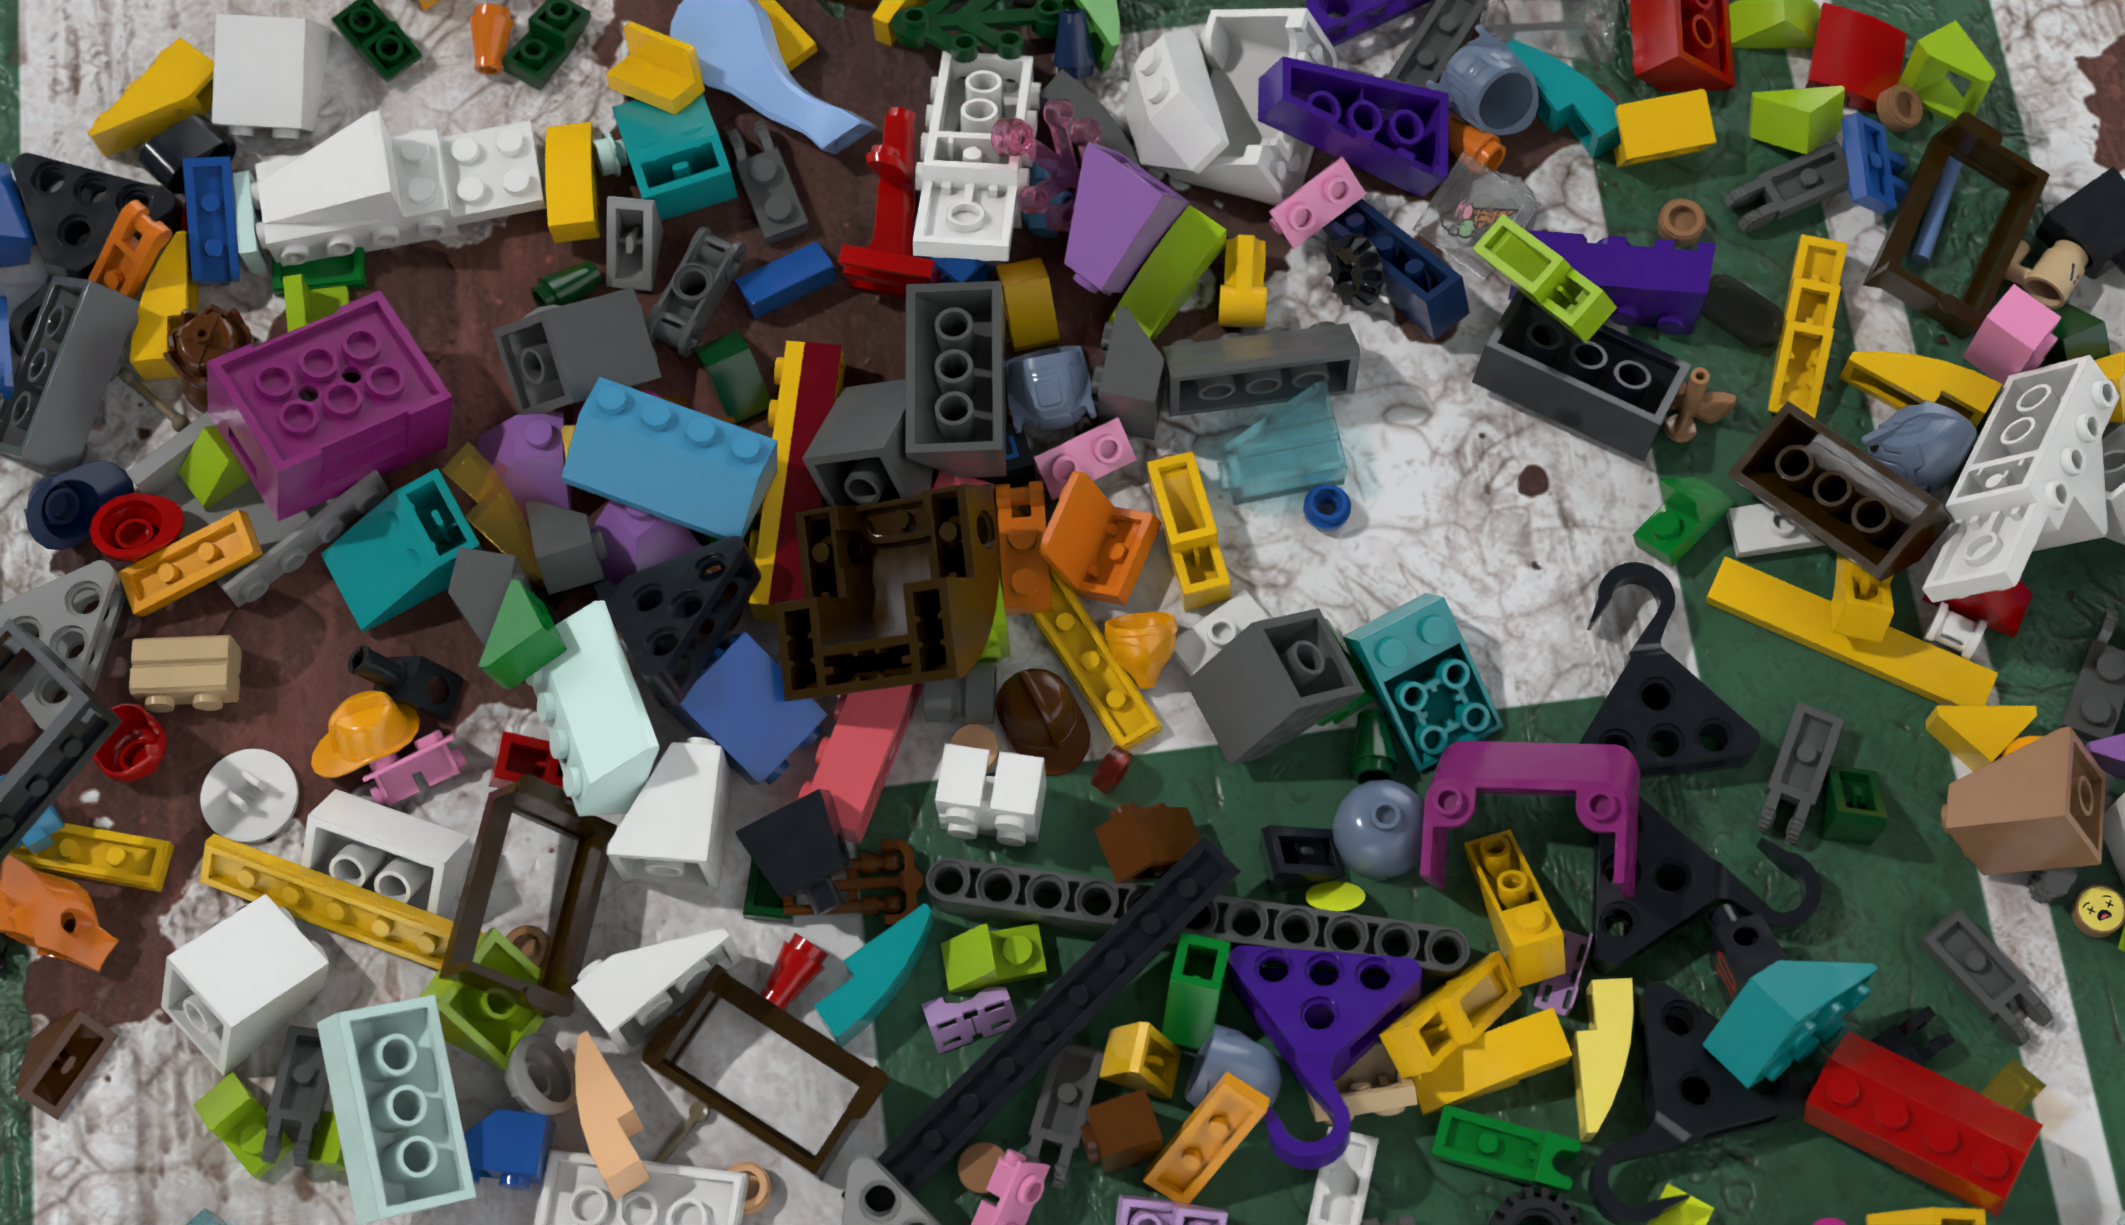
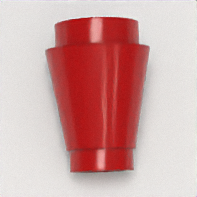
M795 933L789 943L784 940L761 995L776 1006L786 1010L789 1004L825 969L822 964L828 954Z

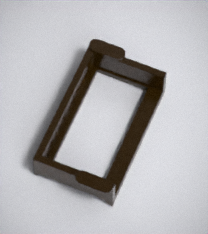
M1968 112L1959 114L1956 119L1931 137L1863 283V286L1880 288L1956 333V338L1959 340L1974 330L1979 329L1985 320L2050 176L2046 171L2001 145L2003 140L2002 134ZM1949 156L2009 191L1961 299L1952 294H1945L1899 266Z
M530 774L521 776L517 782L489 792L439 979L461 982L539 1013L542 1018L555 1015L561 1018L569 1017L574 1011L573 1001L575 997V992L571 987L578 982L577 977L582 969L609 861L607 847L616 832L617 825L595 815L578 817L576 808L566 803L567 797L563 789ZM512 813L574 839L537 985L528 984L473 961Z
M717 963L681 1016H668L642 1052L644 1063L656 1074L703 1103L709 1109L820 1182L859 1121L868 1114L889 1081L884 1070L877 1066L872 1068L731 977L726 969ZM721 998L859 1087L816 1156L677 1066V1063Z

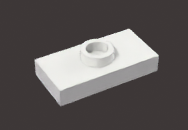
M1766 503L1730 508L1726 513L1736 558L1825 545Z
M1244 589L1178 636L1173 655L1187 673L1193 676L1252 622L1266 620L1269 617Z
M1328 1127L1327 1135L1331 1132L1333 1127ZM1351 1132L1349 1145L1343 1155L1332 1164L1319 1168L1307 1225L1361 1224L1379 1138Z

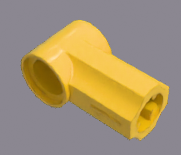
M1238 235L1233 239L1226 240L1224 285L1220 284L1218 326L1265 329L1267 287L1263 286L1266 266V241L1259 240L1254 235Z

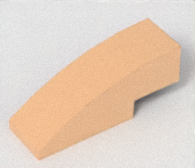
M585 1031L578 1035L575 1059L576 1098L580 1122L590 1154L615 1201L650 1180L640 1157L628 1139L644 1128L632 1103L588 1031Z

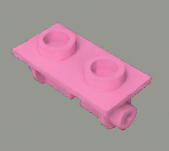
M1340 157L1271 209L1269 213L1272 219L1269 220V223L1278 235L1283 233L1291 247L1295 249L1363 198L1366 192L1345 159Z
M1119 417L1033 457L1037 466L1035 474L1039 481L1043 480V484H1045L1052 500L1059 498L1062 488L1067 484L1073 471L1085 472L1094 481L1137 460Z
M440 729L415 740L413 743L417 750L401 758H398L397 754L393 753L369 763L372 772L365 774L362 779L364 782L372 778L375 779L378 786L370 789L375 803L380 805L387 803L391 807L395 803L420 792L421 790L413 774L422 771L429 787L455 774H460V768L468 763L460 747L451 750L448 742L456 737L454 732L443 737Z
M1008 1149L1005 1157L1000 1156L986 1188L987 1191L1000 1198L999 1202L995 1205L988 1200L982 1199L971 1225H1026L1034 1204L1042 1196L1044 1180L1050 1166L1025 1161L1027 1158L1025 1155Z

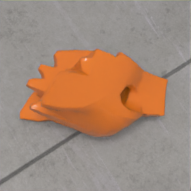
M8 854L1 862L0 933L16 939L20 943L38 948V955L70 961L100 974L108 956L116 948L119 940L100 927L97 913L88 891L72 880L33 870L24 861L11 854ZM69 919L76 921L75 929L72 933L64 929V924Z

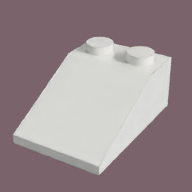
M724 928L613 954L604 962L598 959L590 963L579 973L577 977L579 982L571 988L589 1013L625 1055L658 1029L668 1016H674L690 1003L716 963L728 972L742 959L731 936Z

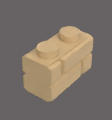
M231 635L134 639L132 641L130 694L146 710L157 713L171 712L174 710L175 705L193 704L194 708L204 711L222 709L223 703L237 702L239 700L241 648Z

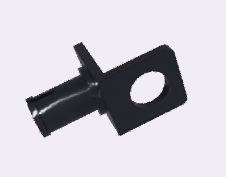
M360 645L353 651L347 665L349 673L356 674L374 683L372 690L385 692L395 703H408L440 720H449L451 718L463 683L462 676L422 655L385 657L371 650L366 645ZM435 676L442 679L446 687L445 697L439 704L432 703L426 692L429 680Z

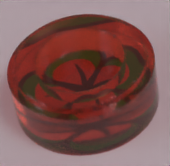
M1116 744L1098 765L1091 778L1090 785L1105 795L1110 794L1129 770L1133 761L1132 753Z

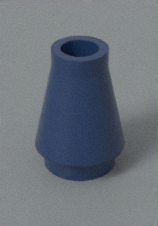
M1067 9L1059 11V26L1053 66L1058 68V72L1062 69L1073 78L1093 75V65L1097 64L1098 61L1086 21V10Z

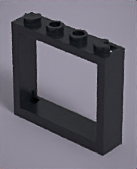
M8 619L0 628V703L36 662L73 699L0 782V863L123 722L42 640L11 619ZM12 635V637L7 641V643L4 644V642L9 638V636Z

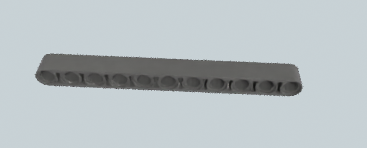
M943 858L936 861L929 868L926 875L929 898L933 906L941 912L1024 925L1038 923L1039 927L1102 936L1153 887L1151 885L1116 883L1115 880L957 858ZM955 877L962 881L963 885L957 893L945 895L936 889L942 879ZM995 884H1004L1012 889L1011 895L1002 902L991 901L985 896L987 890ZM1043 891H1053L1061 897L1060 903L1051 909L1039 907L1034 900ZM1218 895L1202 911L1210 921L1206 927L1193 930L1186 926L1181 931L1231 942V951L1241 945L1389 956L1384 952L1382 943L1388 939H1398L1408 949V953L1403 957L1411 958L1421 966L1422 980L1445 983L1463 971L1470 953L1469 942L1465 935L1451 927ZM1100 897L1109 902L1111 907L1105 914L1094 916L1084 910V904L1092 898ZM1240 918H1249L1257 923L1259 930L1252 936L1243 937L1233 930L1232 924ZM1289 925H1298L1307 931L1309 938L1302 943L1293 944L1283 937L1281 931ZM1338 932H1348L1356 937L1358 946L1352 950L1344 951L1338 949L1333 944L1331 938ZM1180 933L1168 945L1178 946ZM1444 945L1452 948L1458 957V961L1451 965L1439 963L1432 955L1433 948ZM1328 964L1318 965V966H1323V967L1335 968V967H1333V966H1331V965H1328ZM1371 968L1365 971L1366 973L1388 975L1387 972L1379 968Z

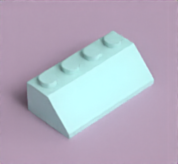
M604 600L594 601L555 625L567 651L526 679V683L529 686H533L537 697L538 717L541 722L546 723L550 734L552 757L559 760L563 771V788L565 794L568 797H572L578 817L628 813L647 782L660 748Z
M435 995L338 1012L317 1022L357 1225L400 1217L476 1198Z

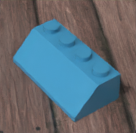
M599 376L579 413L561 480L568 485L720 540L730 536H739L744 539L777 473L778 440Z

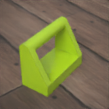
M1955 20L1917 40L1899 80V84L1908 85L1918 94L1923 109L1952 122L1963 112H1968L1973 116L1976 115L1995 77V71ZM1949 71L1972 81L1964 98L1948 79L1947 74Z

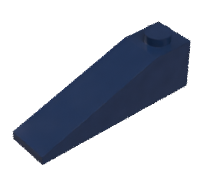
M1362 198L1322 228L1333 241L1350 233H1358L1368 238L1377 249L1381 258L1384 276L1382 293L1405 317L1434 340L1470 314L1462 276Z

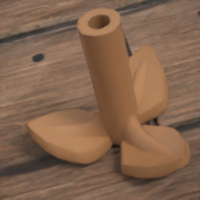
M1698 367L1692 370L1688 383H1683L1671 410H1678V413L1666 418L1663 428L1666 435L1675 442H1688L1695 437L1697 429L1693 420L1694 417L1702 422L1713 424L1723 419L1736 403L1737 398L1735 395L1726 392H1705L1710 374L1704 368Z

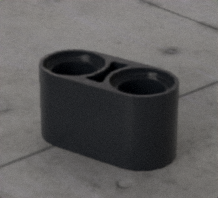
M195 114L149 140L141 149L138 162L145 171L173 194H181L185 192L183 158L230 157V161H232L237 147L233 140L212 124L204 115Z

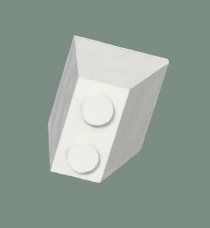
M216 14L212 124L227 127V135L240 137H255V129L272 130V138L294 140L299 139V131L314 132L331 40V28L306 18Z
M701 737L687 738L686 743L671 742L608 843L607 856L622 881L720 887L733 780L732 771L721 745H715L714 741Z
M264 894L167 956L161 1007L216 1069L225 1076L234 1070L325 987L329 967L328 957L319 943L314 940L309 941L300 932L293 916L285 907H277Z

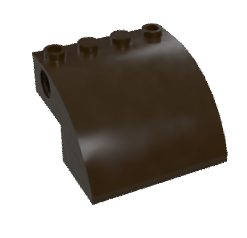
M961 484L921 491L922 495L853 507L836 505L795 512L804 599L774 603L785 702L964 678L973 669L983 653L991 633L997 607L999 542L993 484Z

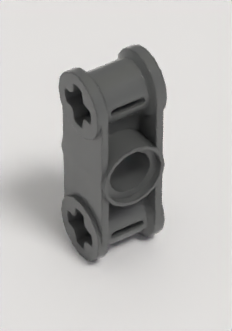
M705 226L700 227L696 231L689 244L687 253L673 274L659 302L652 308L647 317L645 325L651 343L657 340L678 349V354L685 358L690 357L694 353V348H697L704 329L713 313L717 310V306L731 281L736 278L741 270L747 251L745 243L736 241L734 244L712 235L711 229ZM699 287L705 289L702 293L696 296L685 295L689 290L693 288Z

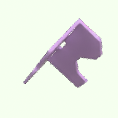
M1561 929L1563 937L1566 938L1564 946L1566 974L1542 980L1533 1007L1542 1010L1554 1007L1557 1015L1567 1018L1575 1001L1580 976L1593 934L1590 933L1589 937H1585ZM1584 944L1586 947L1581 963L1576 962L1580 946ZM1573 969L1578 970L1575 984L1570 982ZM1546 984L1552 986L1547 1003L1542 1001ZM1567 990H1570L1572 994L1567 1009L1562 1008Z
M1006 987L982 989L972 999L961 1003H944L943 997H939L921 1004L938 1054L972 1043V1036L976 1035L971 1018L964 1020L963 1014L977 1010L978 1015L972 1017L977 1034L982 1033L983 1037L1008 1030L1017 1021ZM1004 1002L1005 1006L985 1012V1008ZM954 1019L957 1021L955 1024L940 1029L937 1027V1025ZM1006 1019H1009L1010 1021L1006 1024L992 1028L991 1026L992 1024L1004 1021ZM959 1036L961 1037L960 1040L943 1046L942 1042Z

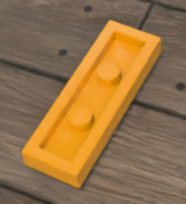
M236 510L118 573L133 615L145 617L261 557L263 552L249 514Z
M1226 1071L1148 1166L1143 1182L1175 1202L1190 1204L1267 1112L1270 1098Z

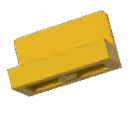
M631 21L623 27L630 55L606 73L610 89L673 115L678 114L705 92L696 49L692 45Z
M1704 89L1621 104L1615 108L1621 144L1613 150L1617 168L1706 151L1716 143L1708 98Z

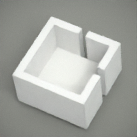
M945 743L935 797L941 829H947L949 835L961 839H975L977 834L994 836L997 842L1008 846H1024L1026 841L1037 843L1047 789L1044 758L999 751L995 777L986 776L990 750Z

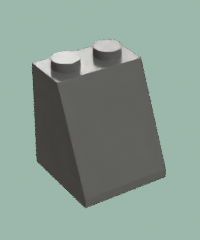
M634 287L544 310L492 330L519 415L544 414L587 400L599 376L627 387H634L662 377L658 366L657 354L652 347L643 319V310L637 300Z
M906 379L843 388L802 458L828 507L836 505L853 507L922 495L921 491L930 490L934 470L932 467L906 458Z
M1319 608L1252 622L1186 681L1190 692L1230 766L1265 757L1365 692Z

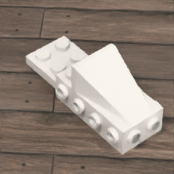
M945 51L942 52L938 77L932 76L931 104H927L925 128L926 132L929 133H922L920 158L923 162H917L915 188L916 190H921L913 236V256L1009 261L1013 228H1021L1022 196L1028 197L1030 170L1024 167H1032L1034 140L1028 138H1036L1038 119L1036 110H1040L1039 94L1041 93V83L1033 82V56H1021L1014 60H1006L997 54L978 53L977 59L973 62L959 63L951 57V54ZM1006 79H1013L1016 82H1008Z
M379 110L372 111L305 154L297 156L280 155L266 162L255 163L257 182L251 183L252 198L256 209H261L263 220L256 223L259 244L262 250L269 249L276 263L281 262L282 266L299 265L307 261L332 256H345L354 252L355 247H363L365 252L457 235L460 234L459 225L547 208L534 130L530 120L441 138L437 129H415L407 132L405 135L391 137Z
M2091 355L2008 376L1945 505L1946 509L1955 519V522L1922 588L1932 602L1954 598L1962 599L1969 595L1995 590L2003 591L2016 587L2031 552L2106 536L2108 522L2102 434L2120 395L2117 393L2114 384L2107 379Z

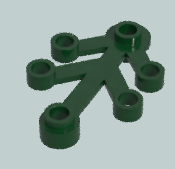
M930 0L922 7L911 6L896 13L892 19V30L903 46L920 48L930 43L951 54V57L959 63H970L977 59L978 42L995 50L999 57L1006 60H1014L1023 54V35L1016 30H1004L999 33L992 28L1031 25L1032 31L1039 37L1056 38L1059 26V11L1066 10L1060 0H1038L1033 8L988 11L1000 0H971L956 13L942 14L952 4L961 3L965 0ZM956 30H957V31H959V32H961V33H959V34H957V35H955V36H952L951 34H949V33H947V32H945V31H956Z

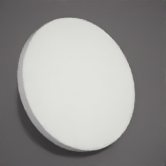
M262 749L240 750L224 757L208 773L201 790V810L208 825L218 835L241 844L258 843L275 836L292 819L298 805L299 786L291 767L278 755Z

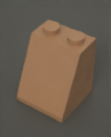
M2071 727L2059 728L1950 783L1947 804H1944L1941 810L1942 826L1944 831L1950 834L1960 846L1964 856L1972 861L1983 876L2101 865L2106 775Z

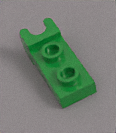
M1444 1104L1430 1157L1527 1184L1537 1190H1540L1542 1187L1551 1189V1194L1558 1195L1560 1193L1563 1196H1567L1571 1191L1573 1181L1570 1177L1562 1175L1554 1169L1552 1159L1557 1157L1573 1159L1581 1150L1582 1144L1579 1140L1548 1131L1544 1133Z

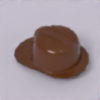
M1030 668L1015 673L1004 682L997 693L996 711L999 721L1016 753L1044 758L1045 774L1050 776L1069 773L1080 765L1089 751L1091 733L1082 710L1063 679L1049 670Z

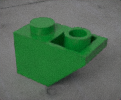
M1185 932L1180 933L1169 983L1162 1034L1176 1046L1199 1051L1203 1042L1212 1033L1214 1024H1217L1229 970L1231 942Z

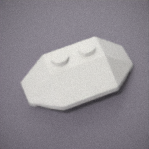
M1187 27L1164 33L1152 46L1145 48L1139 55L1138 60L1133 64L1124 110L1140 165L1151 169L1185 171L1190 174H1199L1229 145V140L1195 31Z

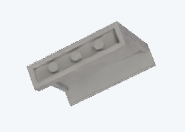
M305 391L299 395L302 400L313 401ZM208 411L126 472L142 493L173 500L182 509L185 523L183 531L179 535L180 539L236 510L249 514L263 555L215 580L238 608L246 602H253L263 596L273 581L285 572L289 573L298 569L306 561L307 555L321 544L337 539L343 533L347 524L360 514L369 513L390 492L377 470H374L344 493L277 522L251 480H249L205 510L179 476L178 471L203 427L215 425L208 415Z

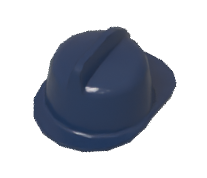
M99 460L84 463L60 474L46 476L34 485L28 496L27 508L24 509L28 531L35 542L47 549L64 550L91 539L90 526L92 518L102 505L115 497L135 493L133 482L121 467L111 462Z

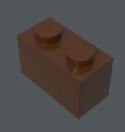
M1136 802L1123 804L1109 813L1110 820L1094 829L1116 883H1157L1200 840L1188 808L1166 807L1165 803H1157L1148 807L1138 806Z
M1145 1088L1086 1108L1087 1124L1080 1126L1081 1140L1089 1164L1099 1163L1104 1176L1155 1159L1162 1151V1135Z

